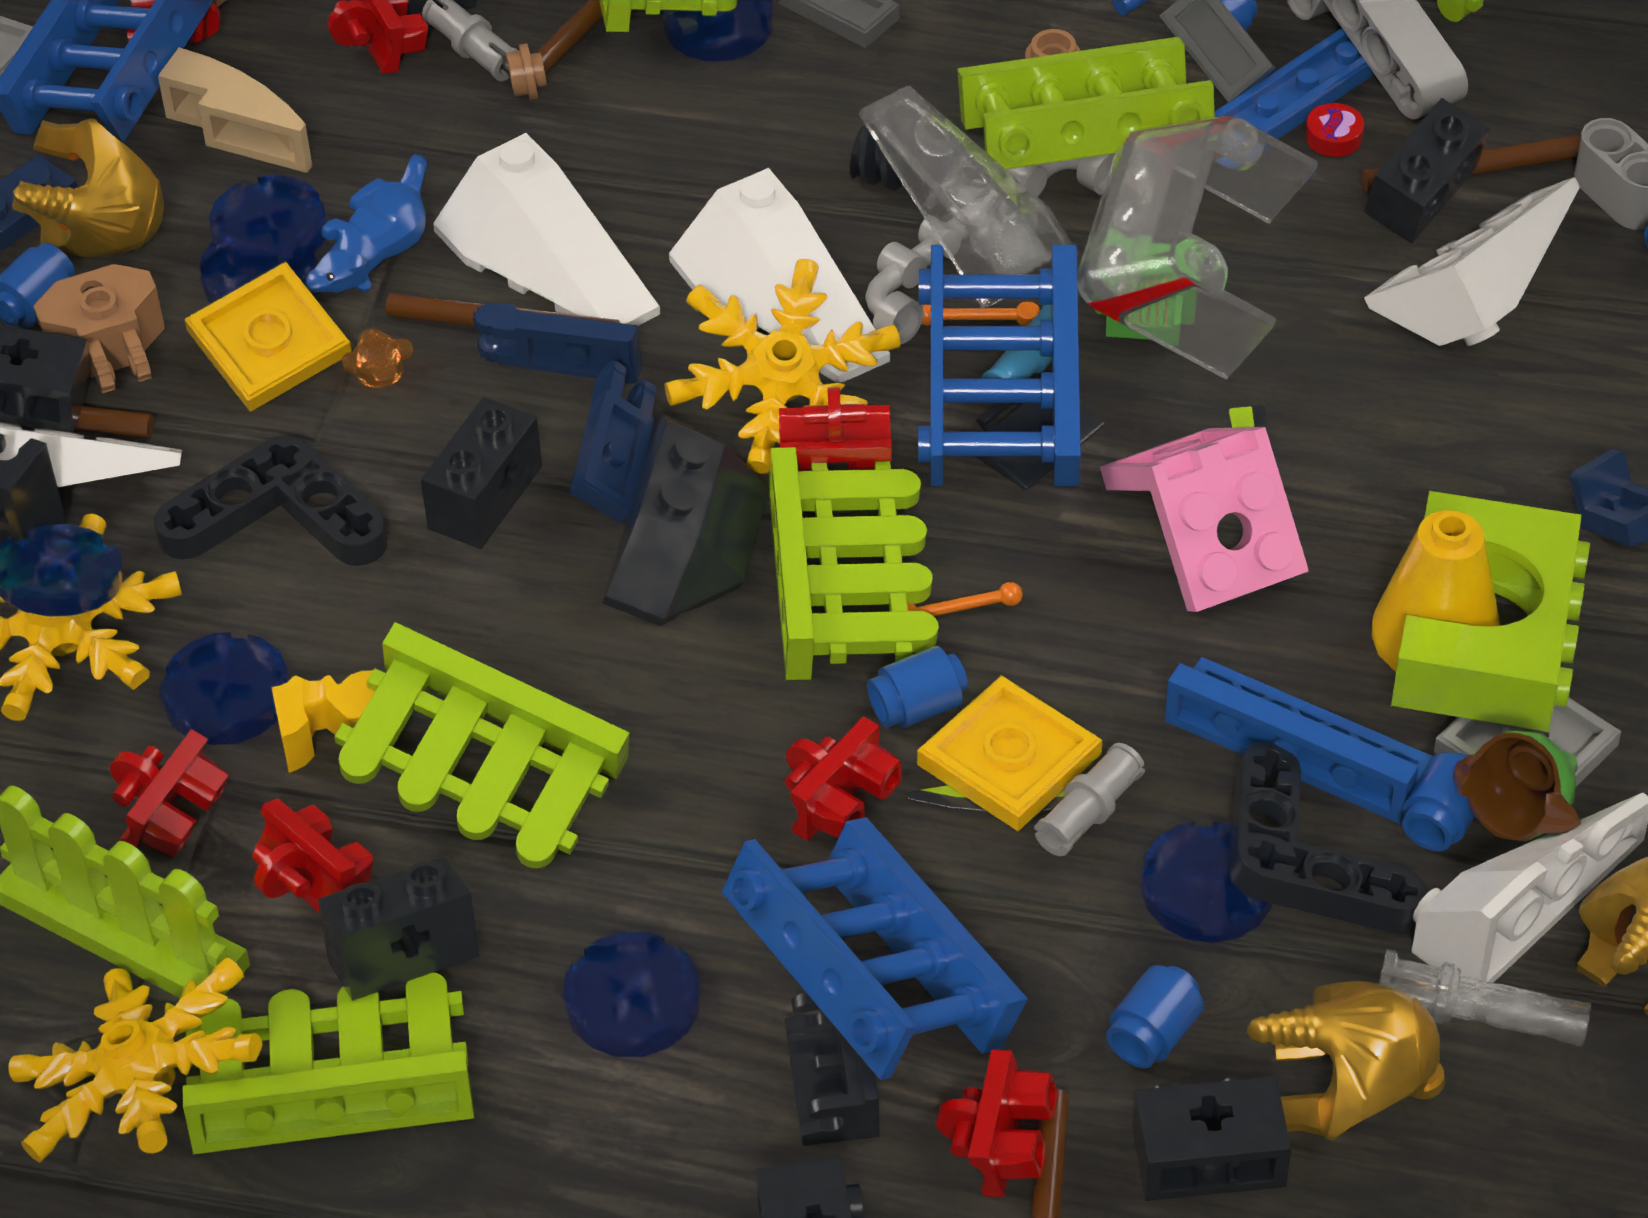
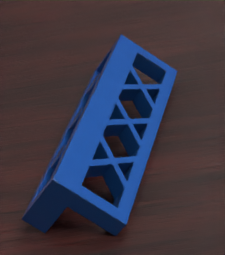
M1203 657L1200 658L1194 668L1180 663L1168 680L1165 722L1243 756L1246 749L1252 744L1260 742L1274 743L1293 753L1297 758L1301 768V781L1399 824H1402L1404 818L1403 805L1433 757Z

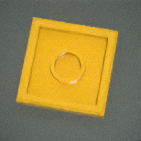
M286 262L184 319L187 332L250 412L352 354L350 341Z
M1001 675L917 750V765L1019 832L1060 794L1076 775H1080L1102 754V739Z

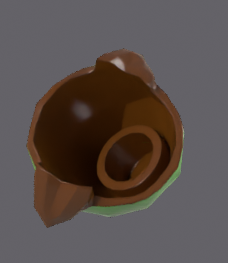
M1507 731L1493 737L1475 754L1467 755L1456 762L1453 780L1458 793L1467 798L1476 818L1496 837L1526 842L1543 833H1567L1581 824L1576 811L1572 807L1575 798V773L1578 770L1576 756L1561 750L1543 734Z

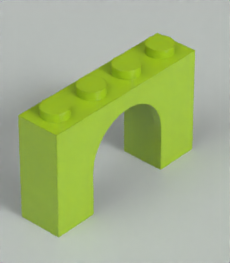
M1429 491L1424 519L1432 513L1444 510L1459 511L1474 518L1484 532L1494 593L1515 603L1527 614V617L1507 625L1484 627L1406 615L1391 706L1549 732L1553 707L1567 708L1573 669L1560 667L1561 662L1573 664L1579 626L1566 624L1567 620L1579 621L1585 583L1572 582L1573 578L1584 580L1590 549V542L1578 540L1582 515Z

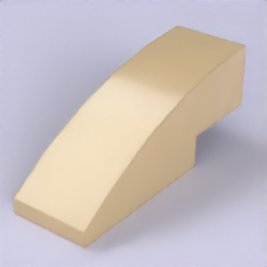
M180 47L176 50L158 75L166 118L202 127L205 144L208 147L308 173L312 167L306 124L286 102L266 86L238 69L211 57Z

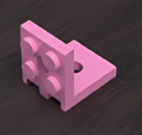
M1265 427L1208 428L1100 466L1106 490L1151 492L1187 611L1198 612L1309 571ZM1229 513L1236 515L1243 527L1242 538L1232 549L1225 548L1217 537V526L1220 520Z

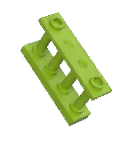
M1180 37L957 68L961 122L966 130L984 127L986 168L989 172L1148 149L1138 145V143L1170 132L1215 121L1213 83L1211 80L1186 84L1185 44ZM1213 135L1204 140L1216 139V136Z

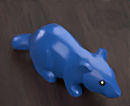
M415 153L411 157L400 183L386 182L377 178L354 194L350 199L349 206L355 210V213L351 216L349 222L334 218L323 226L321 231L322 237L327 240L336 239L337 241L332 249L321 259L319 264L309 273L306 280V288L310 293H339L350 288L368 292L372 287V282L368 277L369 272L383 259L409 249L420 240L426 225V213L421 198V189L427 173L428 161L423 155Z

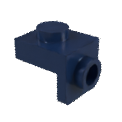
M1611 449L1571 473L1570 480L1577 512L1582 515L1581 528L1630 547L1648 541V488L1631 482L1625 452Z

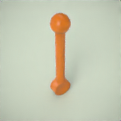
M1028 301L1020 303L1017 308H943V320H1016L1020 325L1027 326L1040 312L1037 304ZM922 305L924 316L921 324L929 326L931 325V305Z
M1006 582L997 591L916 607L914 604H907L908 611H924L933 616L996 603L1015 606L1022 600L1023 591L1019 584Z

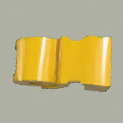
M373 670L351 674L341 684H336L330 675L318 681H308L301 677L293 676L287 683L271 687L289 773L305 767L315 756L312 737L316 731L328 729L336 735L342 723L352 728L355 727L375 691L367 688V680Z

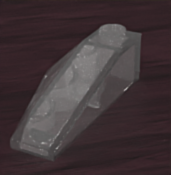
M905 86L862 108L858 113L939 242L943 245L960 275L1039 274L1040 268H1051L1052 245H1073L1049 206L911 86ZM1002 299L976 300L981 308H988Z

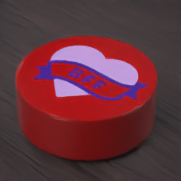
M1327 103L1314 108L1307 117L1306 142L1314 151L1325 156L1341 157L1352 154L1362 144L1364 119L1356 109L1345 104Z

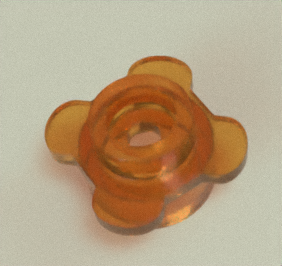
M368 329L361 332L358 336V345L352 352L346 353L342 358L344 369L349 373H356L359 381L369 387H387L397 382L404 372L403 360L413 355L412 343L405 338L392 339L389 335L382 333L378 329Z

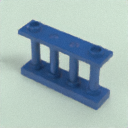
M51 0L0 76V111L14 133L32 135L49 108L93 111L97 113L106 130L124 143L159 88V73L179 47H185L214 0H155L150 9L116 6L119 0ZM101 28L136 30L125 48L90 46ZM76 67L110 70L99 89L64 86Z
M931 245V269H919V305H931V425H918V463H931V486H943V456H1041L1042 463H1053L1054 486H1078L1081 453L1077 245H1052L1051 268H1040L1039 274L943 275V245ZM943 299H1039L1040 305H1051V320H1040V326H943ZM943 351H1040V357H1052V372H1041V379H943ZM943 403H1041V409H1053V425H1042V432H943Z
M867 817L846 822L828 860L781 869L756 839L745 841L722 890V894L880 1080L891 1078L912 1035L956 1024L982 1054L991 1052V1050L1002 1049L1028 1000L1023 992ZM836 886L854 908L820 915L802 893ZM875 931L894 954L860 961L842 939ZM916 978L935 1001L901 1008L882 985Z

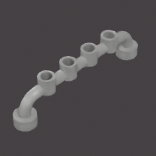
M1121 153L1000 170L999 182L1001 184L993 190L980 183L969 185L960 197L959 211L961 213L951 220L939 212H933L920 225L918 232L920 243L909 249L899 242H891L881 251L877 261L879 273L869 283L865 295L868 309L874 315V328L877 330L882 327L895 325L901 344L908 342L917 333L924 316L923 306L903 292L895 290L901 285L905 288H913L919 283V269H927V266L931 264V245H943V256L946 258L956 257L963 250L968 236L982 226L988 229L998 226L1004 219L1009 206L1022 197L1031 200L1039 196L1045 188L1047 179L1062 170H1077V180L1081 185L1097 194L1104 195L1110 192L1121 179L1125 167L1124 156Z

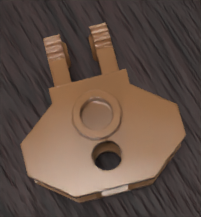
M112 264L56 281L34 304L35 314L42 332L59 333L88 339L91 377L96 378L102 394L116 390L114 370L130 366L132 374L136 376L139 382L152 378L145 350L160 335L165 326L157 288L150 271Z

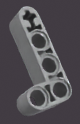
M1287 0L1291 10L1302 20H1309L1331 11L1396 106L1406 117L1419 119L1426 116L1441 98L1453 104L1462 100L1467 95L1468 79L1465 69L1417 0Z
M1612 118L1592 120L1584 126L1581 132L1574 177L1580 189L1617 223L1629 229L1645 230L1648 225V143L1628 125Z

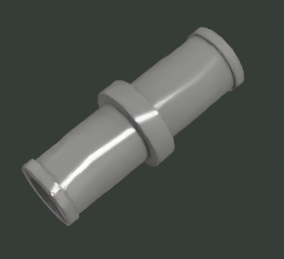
M433 0L426 2L422 11L423 19L428 25L433 26L451 41V47L457 54L463 58L474 59L498 81L509 79L508 74L500 67L503 65L509 70L506 53L518 50L493 33L489 21L481 15H471L454 0H437L443 5V8L438 6Z
M1115 743L1087 774L1076 775L1065 787V797L1045 818L1040 819L1034 826V829L1037 830L1035 836L1040 845L1053 855L1065 856L1093 824L1104 823L1115 811V801L1135 780H1138L1145 773V769L1142 768L1145 764L1139 753L1127 744Z

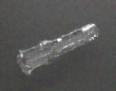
M1386 949L1378 984L1398 989L1411 997L1415 996L1428 1010L1435 1023L1443 1024V1021L1450 1022L1451 1017L1535 1036L1539 1035L1557 1039V1041L1575 1044L1580 1047L1583 1046L1590 1018L1591 1003L1562 999L1544 993L1461 975V969L1455 968L1453 963L1444 962L1439 968L1399 959L1395 950Z

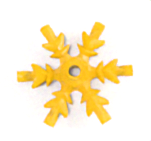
M799 259L796 261L791 289L781 284L775 285V294L783 311L771 309L772 315L780 323L781 327L778 331L773 330L769 335L757 332L756 313L745 321L741 303L736 296H730L725 306L707 288L701 284L697 285L688 295L686 302L693 309L710 319L701 323L699 329L709 334L729 336L721 346H744L747 351V359L740 366H736L726 359L718 358L721 369L703 364H690L688 369L695 375V378L678 379L664 384L670 406L682 404L698 396H703L702 408L704 409L714 406L728 390L734 402L743 385L756 386L760 393L763 394V400L746 409V412L757 414V416L739 431L738 436L743 439L754 438L746 465L754 473L766 474L770 471L771 448H774L775 442L780 443L779 408H787L785 403L797 398L799 395L809 398L810 405H828V387H840V391L844 388L845 384L841 383L822 384L819 378V371L823 366L830 364L844 372H848L845 361L863 366H876L878 362L870 354L871 352L889 351L901 346L900 336L895 325L882 327L862 335L863 323L861 322L852 324L838 340L833 329H831L823 345L809 344L806 337L803 336V330L814 326L820 319L808 315L819 308L827 299L825 293H812L819 266L816 262L809 259ZM840 394L841 405H868V401L865 399Z
M95 514L84 515L74 544L65 540H60L57 543V550L63 564L50 563L51 570L59 578L57 581L44 580L36 587L33 586L34 569L30 568L21 575L19 558L15 553L8 554L3 563L0 562V602H18L19 609L8 618L0 616V651L5 647L9 639L14 636L26 638L29 642V647L16 652L9 658L10 662L18 664L0 678V686H13L1 707L3 715L14 721L24 720L30 709L35 689L37 688L44 693H50L53 690L52 680L46 668L60 669L59 662L53 656L67 655L76 650L77 664L89 656L91 672L97 680L102 679L108 669L133 690L149 679L150 671L138 661L127 657V655L133 654L139 649L138 644L125 640H114L112 638L117 634V630L108 628L93 630L91 622L95 616L101 613L123 620L121 609L142 614L152 613L155 607L149 600L170 599L182 596L176 571L162 574L148 583H143L145 573L137 571L130 575L116 589L112 579L105 583L99 594L88 595L83 593L80 585L100 574V570L92 569V567L104 560L111 551L110 547L96 546L102 538L107 524L102 517Z
M224 958L214 967L211 974L201 984L198 985L196 981H188L176 1006L166 1003L164 1017L153 1022L147 1021L153 1006L151 1004L145 1005L150 987L142 985L132 990L133 985L127 970L116 968L107 972L103 982L109 1002L98 1005L94 1009V1015L106 1021V1023L98 1028L103 1033V1036L97 1048L92 1050L90 1045L83 1041L78 1051L75 1052L64 1044L55 1043L52 1049V1056L22 1054L15 1055L10 1059L9 1075L11 1079L18 1083L29 1082L36 1078L35 1089L43 1090L63 1081L65 1086H71L95 1074L93 1081L66 1093L68 1099L42 1113L40 1121L45 1124L40 1129L31 1132L21 1141L25 1151L37 1162H42L53 1152L56 1144L67 1134H69L70 1138H79L90 1114L95 1112L102 1115L104 1101L117 1094H122L123 1096L119 1100L115 1111L117 1114L124 1113L120 1121L119 1134H129L137 1127V1140L139 1148L143 1152L154 1154L163 1150L167 1145V1136L160 1116L175 1112L177 1104L162 1095L172 1089L171 1086L176 1075L174 1068L178 1067L180 1072L187 1076L190 1067L194 1064L207 1073L216 1074L218 1072V1061L237 1060L242 1063L254 1062L261 1051L263 1044L258 1034H241L234 1038L236 1029L233 1027H225L208 1035H205L204 1030L196 1031L174 1042L175 1036L200 1026L203 1023L200 1018L226 1004L228 996L222 994L227 989L233 988L244 978L241 968L232 959Z

